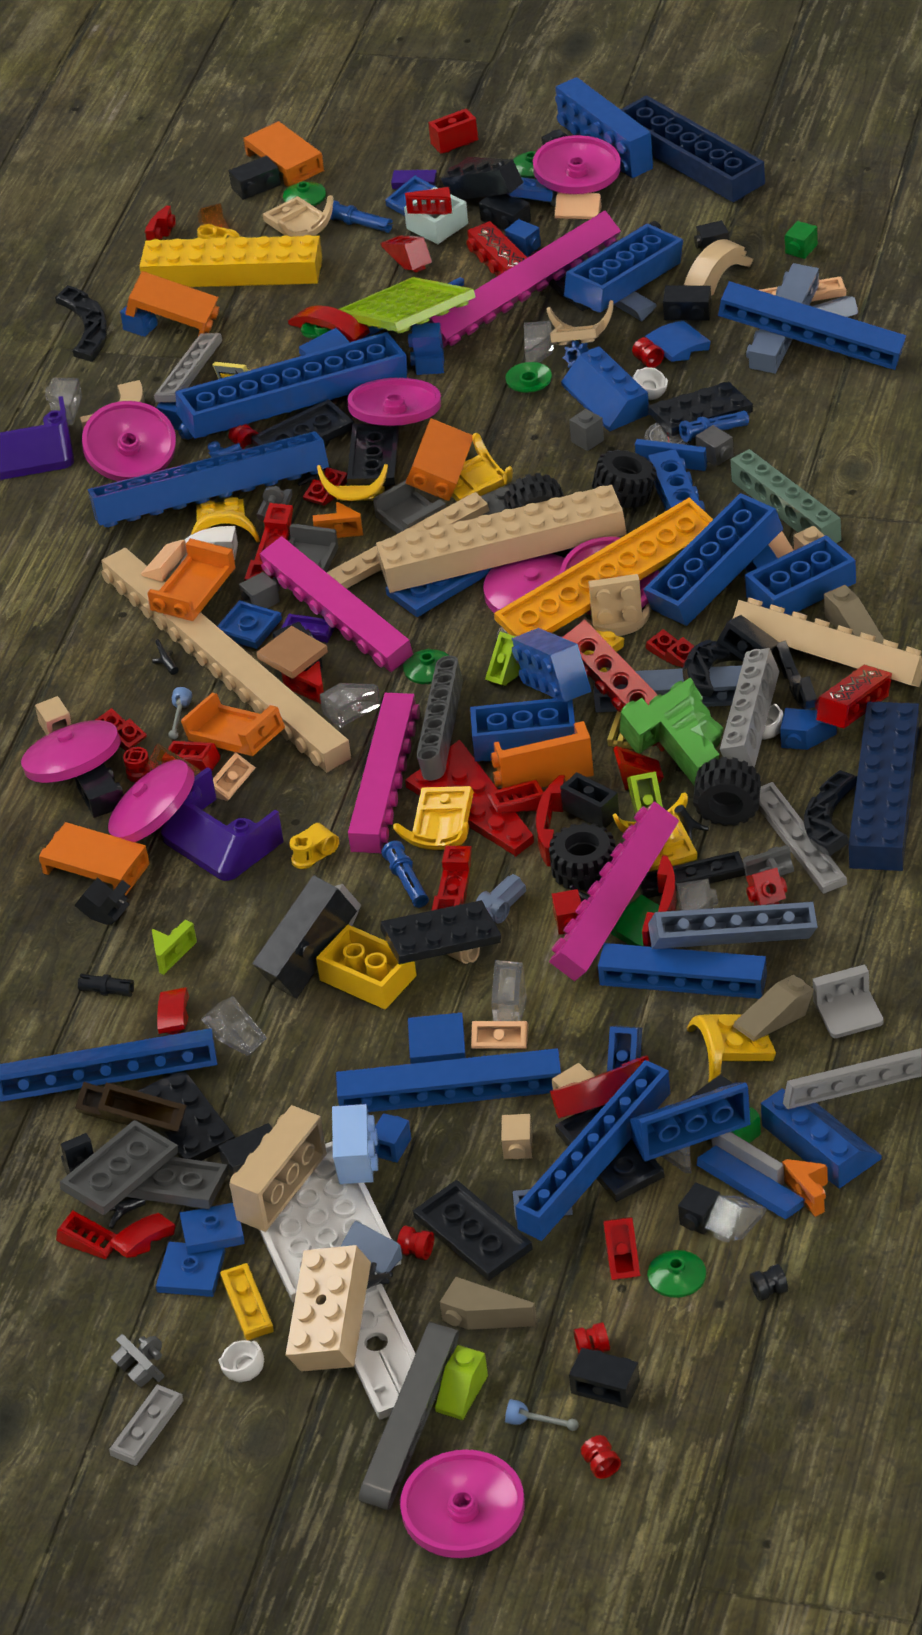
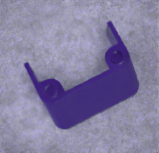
M63 396L58 397L60 410L50 411L43 418L44 425L0 432V480L65 469L74 463Z
M207 767L194 777V783L189 795L175 814L162 825L161 836L166 845L216 878L229 881L238 877L284 842L279 812L274 810L258 823H254L246 818H239L226 826L204 812L203 809L217 799L212 771Z

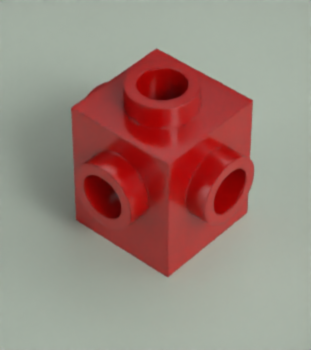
M777 867L746 876L749 885L746 888L747 896L751 903L754 902V906L779 904V900L786 899L787 885L784 878L780 877Z

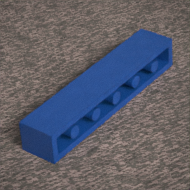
M611 943L603 944L598 964L599 982L602 986L760 999L763 996L767 977L766 956L673 948L652 949V947Z

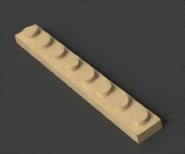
M474 492L391 538L405 536L412 532L429 530L436 526L441 527L454 524L457 521L477 518L489 511L488 503ZM377 546L344 562L327 573L346 589L382 570Z

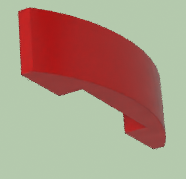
M310 306L288 320L289 325L299 328L305 322L328 329L337 328L349 342L360 340L370 333L369 328L362 323H358L352 315L328 306Z
M269 503L263 521L265 526L255 560L250 561L245 581L264 572L261 567L263 563L260 556L263 550L281 536L288 541L289 527L293 514L292 505Z
M559 775L548 786L540 799L536 813L539 851L544 863L548 867H551L549 843L554 836V829H550L553 812L564 811L562 810L560 787L566 782L565 775Z
M445 845L442 859L443 871L438 895L434 896L432 910L465 903L471 867L472 846Z
M662 855L657 872L658 891L663 893L658 912L676 911L675 874L668 856ZM647 912L642 929L643 946L652 947L648 923L654 915L653 912Z
M648 1055L626 1062L621 1067L584 1081L573 1082L550 1091L557 1117H567L606 1104L643 1061H649Z

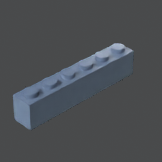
M793 263L789 272H785L783 284L778 286L776 296L810 305L819 287V268ZM763 329L756 330L754 342L752 345H748L746 351V358H749V368L776 374L793 339Z
M722 666L709 669L714 692L711 697L702 696V703L706 707L732 705L742 666ZM683 669L635 671L658 695L661 694L662 696L668 693L670 688L678 681L684 682ZM594 684L596 712L617 711L611 703L612 699L607 694L602 695ZM621 684V685H618L616 688H617V689H624V688H626L627 686L624 685V684Z
M802 902L655 912L648 923L652 949L809 939L817 929L814 903Z

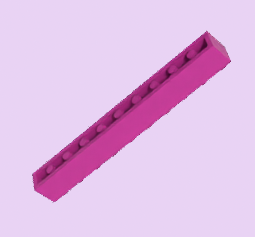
M604 210L474 290L476 298L469 300V304L463 307L455 306L450 308L449 313L442 316L434 315L428 323L440 322L443 348L448 344L453 346L460 341L461 336L466 333L471 335L482 323L488 324L492 322L498 313L508 312L516 302L520 301L522 303L526 301L535 290L540 292L545 289L551 279L554 278L555 281L561 279L569 269L576 267L585 259L599 253L603 248H607L617 242V237L621 230Z

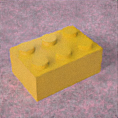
M349 924L316 957L320 981L385 1010L417 976L415 961L398 964L387 941Z

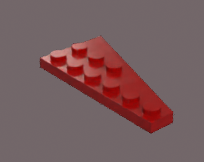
M461 740L450 746L445 773L441 778L426 780L422 777L421 770L419 769L405 780L406 788L419 796L421 789L426 787L471 786L474 792L468 818V824L471 829L515 857L534 843L533 834L516 812H496L488 797V792L498 789Z

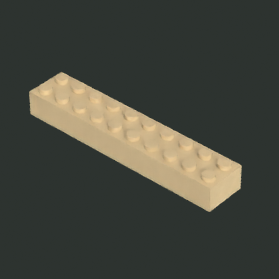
M608 485L599 486L596 489L584 492H575L572 495L559 498L554 497L539 503H530L515 509H505L502 512L490 515H481L478 518L466 521H457L454 524L441 527L436 526L421 532H412L397 538H387L376 542L389 593L574 548L595 538L626 535V527L622 507L613 486Z

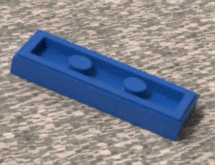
M637 439L635 442V453L644 456L647 460L648 455L676 449L679 458L683 457L686 469L706 470V447Z

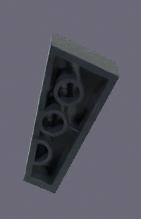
M466 157L458 165L448 168L447 173L441 177L444 187H449L450 194L461 200L510 194L524 183L513 159Z

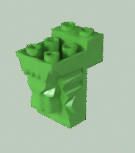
M691 678L684 682L678 681L670 688L668 693L663 696L660 694L654 697L649 702V705L641 698L636 702L630 701L621 711L620 733L634 751L641 754L659 741L694 786L698 769H702L704 763H710L711 759L716 758L719 760V753L715 748L721 742L724 728L710 716V711L702 703L703 698Z

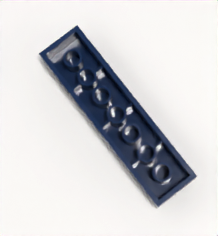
M646 95L621 109L651 132L653 157L731 202L739 200L765 184L764 161Z
M867 702L849 838V868L903 871L919 734V704Z

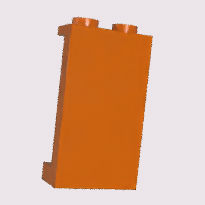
M279 121L244 137L246 155L249 157L255 154L260 157L267 155L278 166L279 171L283 173L284 184L287 187L324 171L322 153Z
M142 271L129 296L125 315L134 317L138 308L198 328L200 335L210 333L213 325L212 319L216 320L220 307L216 306L217 296Z
M430 418L406 484L449 501L473 441L472 435Z
M190 538L186 543V558L159 591L150 589L147 594L150 610L194 621L236 567L233 549Z
M211 693L181 720L189 741L214 743L217 748L254 756L285 728L277 706L270 705L259 714L222 705L217 693Z
M584 721L574 723L575 734L506 750L501 749L499 742H494L495 752L491 753L493 767L497 768V771L493 772L495 786H500L502 789L537 780L542 788L549 786L559 775H565L566 781L576 772L585 777L594 776L591 739Z
M67 822L54 834L53 839L46 848L42 849L39 855L43 874L49 875L53 868H58L95 880L98 877L102 882L112 884L113 889L124 880L131 886L124 895L128 894L150 864L146 845Z

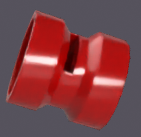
M640 338L633 346V356L642 361L647 367H657L664 358L663 349L658 345H654L653 341L649 338Z
M248 424L230 428L228 435L234 444L239 443L241 449L244 450V447L252 444L251 436L258 434V432L251 429Z
M133 747L125 751L123 761L126 766V776L128 780L136 783L151 771L148 752L142 747Z
M403 1226L397 1239V1243L401 1246L402 1255L407 1256L412 1253L418 1259L427 1260L433 1250L434 1233L426 1230L416 1232L414 1227Z
M603 1322L593 1324L592 1328L588 1329L583 1327L573 1329L578 1354L581 1348L598 1350L603 1353L610 1351L608 1335Z
M603 1435L588 1439L580 1450L584 1460L590 1463L592 1473L599 1479L612 1476L621 1466L619 1456L615 1451L611 1450L610 1442Z

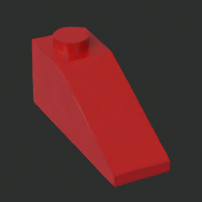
M399 235L381 242V247L406 270L418 272L426 269L425 265L432 263L424 237Z

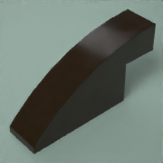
M83 1082L75 1109L78 1113L129 1125L132 1121L136 1120L151 1130L178 1133L187 1106L107 1082L105 1087Z

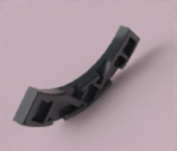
M67 285L55 297L56 304L67 307L75 312L84 324V333L77 346L73 349L74 357L93 362L106 342L107 323L105 314L98 302L89 298L87 293Z
M705 640L694 646L689 652L683 664V679L686 681L691 678L701 696L711 697L714 688L711 684L709 669L720 662L742 660L717 641Z
M778 642L776 655L783 675L789 681V689L793 698L801 709L814 708L817 703V697L810 676L801 678L792 659L787 642Z
M841 770L822 784L819 788L820 793L816 797L811 798L804 814V826L810 842L816 849L828 856H831L850 843L847 835L832 825V816L836 806L857 784L856 775Z

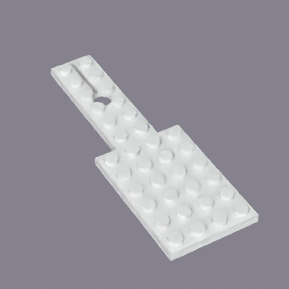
M333 1141L325 1144L327 1155L266 1232L259 1230L292 1302H295L304 1250L340 1247L355 1221L392 1240L365 1184H339L333 1160ZM379 1284L366 1290L354 1367L379 1420L391 1415L399 1395L398 1392L400 1393L415 1352L383 1285ZM378 1336L380 1340L388 1341V1343L382 1350L371 1351L366 1348L367 1340Z

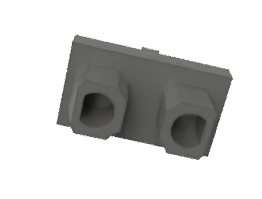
M278 486L266 488L263 493V502L257 513L258 520H264L269 503L288 505L292 497V489L281 491Z
M788 845L779 848L774 847L768 849L767 852L744 857L743 863L746 876L776 867L780 876L794 872L790 847Z
M123 1334L116 1339L121 1346L111 1359L123 1371L137 1360L138 1364L127 1375L140 1388L150 1381L152 1377L158 1382L165 1377L149 1361L153 1358L159 1360L162 1357L160 1353L162 1342L158 1337H140L138 1340L139 1348L131 1343Z

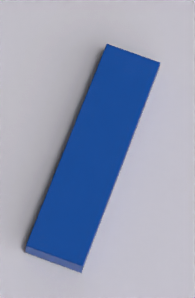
M716 1145L697 1158V1166L785 1220L804 1207V1198Z

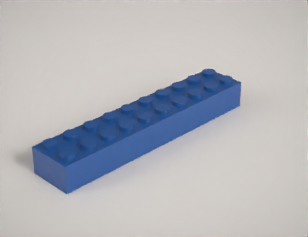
M388 332L175 391L177 415L194 438L205 437L212 433L226 431L233 427L249 424L261 419H268L272 416L289 413L303 407H310L328 399L331 401L335 398L349 395L353 389L370 381L385 378H407L406 354Z
M314 431L87 490L93 514L99 526L111 527L117 525V521L138 520L141 518L140 515L143 514L158 515L164 512L163 509L171 507L174 510L187 506L186 503L194 501L197 504L205 503L210 500V497L219 496V498L231 496L233 491L242 490V492L254 490L257 485H275L280 479H298L303 473L318 474L317 466L321 465L324 471V468L329 467L324 441Z

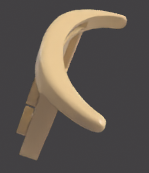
M329 195L327 197L323 212L297 196L263 213V220L285 236H316L329 223L333 210V196Z
M609 301L608 310L601 321L594 325L572 327L563 323L556 317L551 307H547L549 319L555 327L550 333L551 343L558 342V345H568L572 343V340H581V343L595 341L594 338L599 337L611 319L614 301Z
M638 574L588 581L592 621L581 615L578 617L580 623L586 620L595 630L602 632L610 631L615 633L616 636L636 632L646 624L650 615V604H647L642 611Z

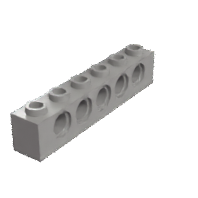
M770 648L753 649L745 653L720 746L723 757H727V759H732V757L738 758V761L744 760L748 762V766H753L754 768L779 675V669Z

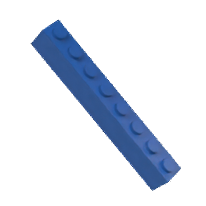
M730 281L722 296L718 313L720 317L893 370L897 367L906 339V335Z
M212 1028L0 1064V1102L82 1088L83 1082L102 1085L106 1084V1082L114 1083L217 1065Z
M557 1048L336 1072L339 1106L366 1104L368 1112L547 1094L553 1090L552 1078L561 1074L559 1052Z
M647 1060L643 1061L515 1206L518 1230L540 1241L548 1235L632 1138L630 1119L657 1110L670 1095L669 1070Z

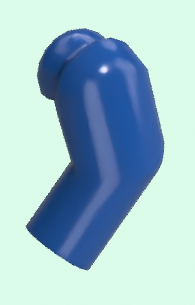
M218 441L208 444L211 457L242 450L239 443L227 448L220 447Z

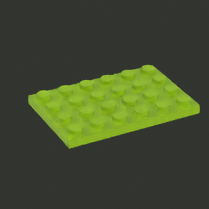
M412 277L339 310L352 315L358 323L375 326L378 329L384 328L387 331L403 333L410 330L411 325L427 323L430 321L429 318L434 315L442 316L449 313L450 308L455 306L463 307L469 304L468 301L476 298L472 288Z

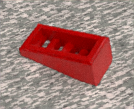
M449 187L405 193L407 214H452ZM413 200H417L416 206H413ZM422 200H426V204L422 205Z
M173 741L162 756L163 762L182 760L192 770L202 772L207 767L212 771L221 758L214 743Z
M532 780L488 792V797L497 813L537 811L544 792L538 781Z
M72 1210L57 1229L56 1241L71 1248L106 1259L114 1249L110 1246V1240L117 1234ZM84 1233L88 1234L86 1238L82 1237ZM94 1236L98 1238L95 1243L91 1242ZM104 1240L109 1241L105 1248L100 1247Z

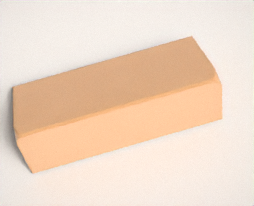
M557 193L555 218L591 219L600 213L601 195L599 193Z
M185 540L166 544L141 573L142 576L163 582L187 554Z
M235 752L213 778L216 798L229 801L256 767Z
M472 1021L471 1049H527L529 1024L527 1021Z

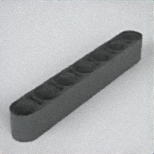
M444 656L435 665L417 750V759L422 777L426 780L441 778L446 769L463 685L458 658L455 656Z
M433 1322L428 1323L362 1483L359 1494L360 1502L385 1510H390L441 1386L445 1366L456 1349L459 1330Z

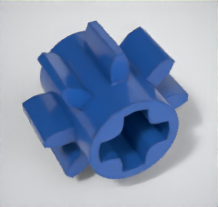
M572 341V346L564 347L566 353L563 359H566L569 363L568 368L573 365L580 354L589 351L587 348L588 343L580 344L579 341Z

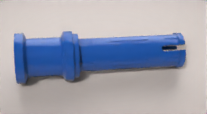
M333 201L330 220H342L348 225L356 223L389 233L392 229L393 224H388L393 223L392 219L362 212L353 205L345 206L341 205L338 201Z
M746 411L709 419L699 417L696 421L692 422L685 420L679 424V433L682 440L688 442L712 425L721 430L746 426L749 423V416Z
M391 841L382 848V856L385 860L389 861L390 871L399 877L414 907H424L428 903L429 898L412 870L413 862L405 854L402 842Z

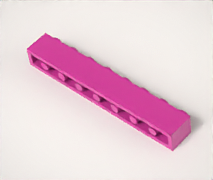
M281 536L260 553L263 563L261 567L267 575H273L277 578V581L284 589L289 588L300 602L305 601L313 613L322 615L330 627L339 629L346 640H352L356 643L358 649L363 654L368 653L379 667L382 668L384 666L387 670L393 672L413 655L410 640L285 538Z
M384 693L348 830L351 852L382 853L384 843H388V825L393 824V807H397L398 804L397 789L402 788V771H406L407 768L406 754L411 752L410 738L415 736V719L418 720L420 716V705L416 704L414 694Z
M655 801L647 808L641 807L634 816L636 820L635 825H630L624 832L622 837L625 841L623 844L619 843L611 853L613 860L611 863L608 861L599 872V875L602 876L600 881L596 880L587 892L590 897L588 900L584 899L575 911L578 916L576 919L572 918L564 928L565 937H561L551 949L554 954L549 962L574 982L590 967L679 822L676 817Z

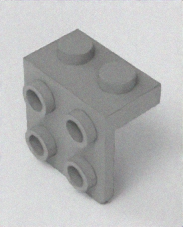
M865 964L813 978V1001L832 1038H840L883 1025V1016L869 991V971Z

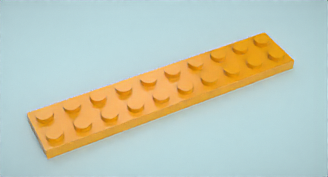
M689 497L494 613V620L513 636H519L536 628L553 633L591 610L588 581L638 574L639 580L670 563L713 519Z

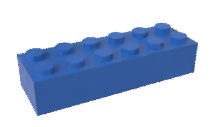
M577 77L555 86V101L558 109L557 120L561 126H564L573 135L591 136L608 142L619 153L620 170L631 178L653 169L650 131Z
M645 224L567 271L564 296L576 303H581L591 308L593 311L602 312L608 308L610 300H613L614 304L680 264L683 239L652 225Z
M740 493L643 589L651 609L687 626L783 530L776 508Z

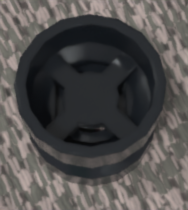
M779 1264L769 1266L767 1271H755L749 1274L752 1290L759 1301L768 1299L773 1293L782 1294L788 1292L787 1279Z

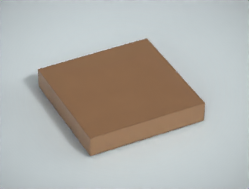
M290 626L256 653L259 660L293 679L325 655L328 650L327 645Z

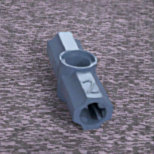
M512 874L507 876L490 893L487 891L482 892L476 901L482 900L493 921L499 924L507 918L510 906L526 892V885L521 881L520 877Z

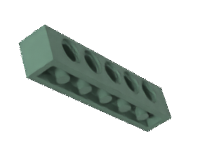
M749 449L731 459L732 482L755 500L776 508L779 518L798 533L811 526H815L835 543L841 541V518Z

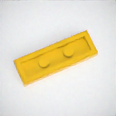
M245 1263L220 1271L221 1280L245 1339L251 1340L274 1332L273 1324L248 1264Z

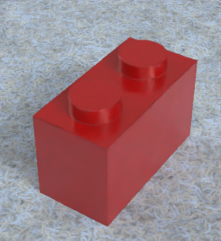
M467 109L428 122L431 145L440 154L450 152L455 148L478 140L476 118Z

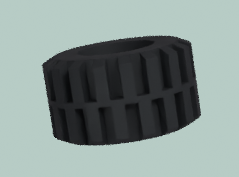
M626 450L607 451L606 454L603 453L598 458L592 488L596 489L599 486L612 485L621 507L637 508L645 505L650 500L657 474L656 468L653 467L651 461L635 452Z
M535 473L534 476H531V474L525 475L526 478H519L516 480V484L509 486L510 491L505 492L503 504L505 509H515L530 503H539L554 497H563L564 493L557 480L551 478L550 475L545 474L541 476V473Z
M721 757L720 760L714 758L710 760V763H704L702 769H698L695 777L693 804L696 807L697 813L702 814L703 819L711 820V823L715 825L720 823L722 826H728V824L737 826L739 822H748L749 818L755 816L759 808L760 775L756 773V769L753 766H748V762L744 760L738 761V758L734 757L732 759Z
M575 823L571 824L568 828L560 829L561 832H556L550 841L551 870L553 878H556V882L559 885L563 884L564 888L569 889V886L573 884L579 891L585 890L586 892L596 880L600 881L602 876L599 875V872L608 861L611 863L613 860L611 853L616 848L613 835L611 832H607L606 828H599L598 824L594 823L591 825L587 823L576 825Z

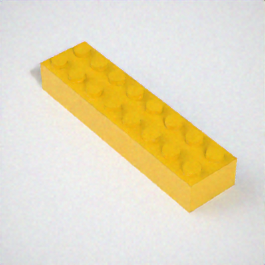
M311 235L261 236L255 238L219 237L216 239L196 238L184 240L153 239L145 241L139 267L140 273L144 271L187 287L318 284L323 257L320 236Z

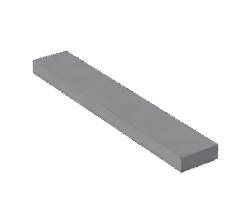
M205 333L197 337L154 394L155 402H176L175 391L188 388L222 342L221 334Z
M771 782L761 786L758 809L783 842L790 847L792 854L821 892L824 894L847 885L846 876L833 859L812 845L807 836L804 822L775 784Z
M922 1048L787 1081L783 1104L787 1109L921 1077Z

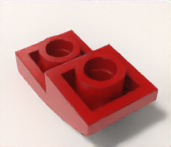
M165 206L150 220L145 229L146 241L153 239L162 240L163 236L170 235L171 229L175 227L176 223L175 215L171 212V206Z
M329 467L325 469L324 475L330 483L336 486L346 485V472ZM313 479L303 496L304 500L320 505H326L335 498L327 492L320 479Z
M662 629L646 642L645 648L662 660L683 667L694 645L684 637L677 640Z
M112 708L96 719L115 725L121 739L119 747L125 750L134 747L147 737V734L130 718L125 721Z
M187 987L160 993L157 1012V1029L159 1034H177L186 1028L189 1018L186 1010L189 999Z
M159 1212L149 1215L123 1229L110 1240V1246L126 1258L136 1257L139 1254L150 1251L151 1241H158L164 1237L174 1235L175 1224Z

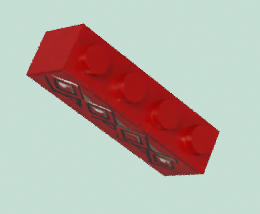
M491 221L467 230L468 240L466 244L469 251L473 252L480 262L484 263L490 272L496 276L528 258Z
M864 664L818 697L815 705L816 710H818L816 720L845 729L866 713L867 702H881L889 696L892 673Z

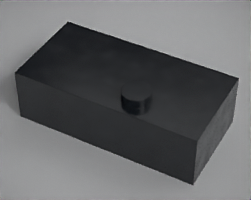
M313 875L252 964L274 987L297 999L318 969L316 957L349 924L357 910L337 887Z

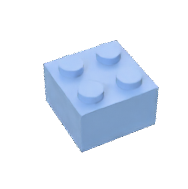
M366 1104L333 1106V1160L339 1184L374 1182L373 1171H378V1155L375 1154V1146H378L377 1129H375L374 1115H369Z

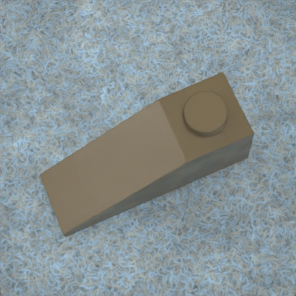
M846 585L824 594L825 617L836 628L840 625L853 629L852 634L859 637L861 632L876 636L874 641L883 644V636L859 597Z
M791 975L772 986L734 1022L733 1027L752 1041H756L805 1016L814 989L801 978Z
M458 1277L454 1278L440 1301L442 1321L468 1330L535 1326L537 1323L535 1303Z

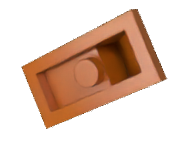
M336 502V513L313 515L314 527L335 529L337 538L363 536L361 514L340 502Z
M790 1159L782 1161L784 1165V1182L794 1193L805 1199L804 1205L815 1217L824 1213L826 1194L823 1186L828 1183L827 1166L820 1163Z

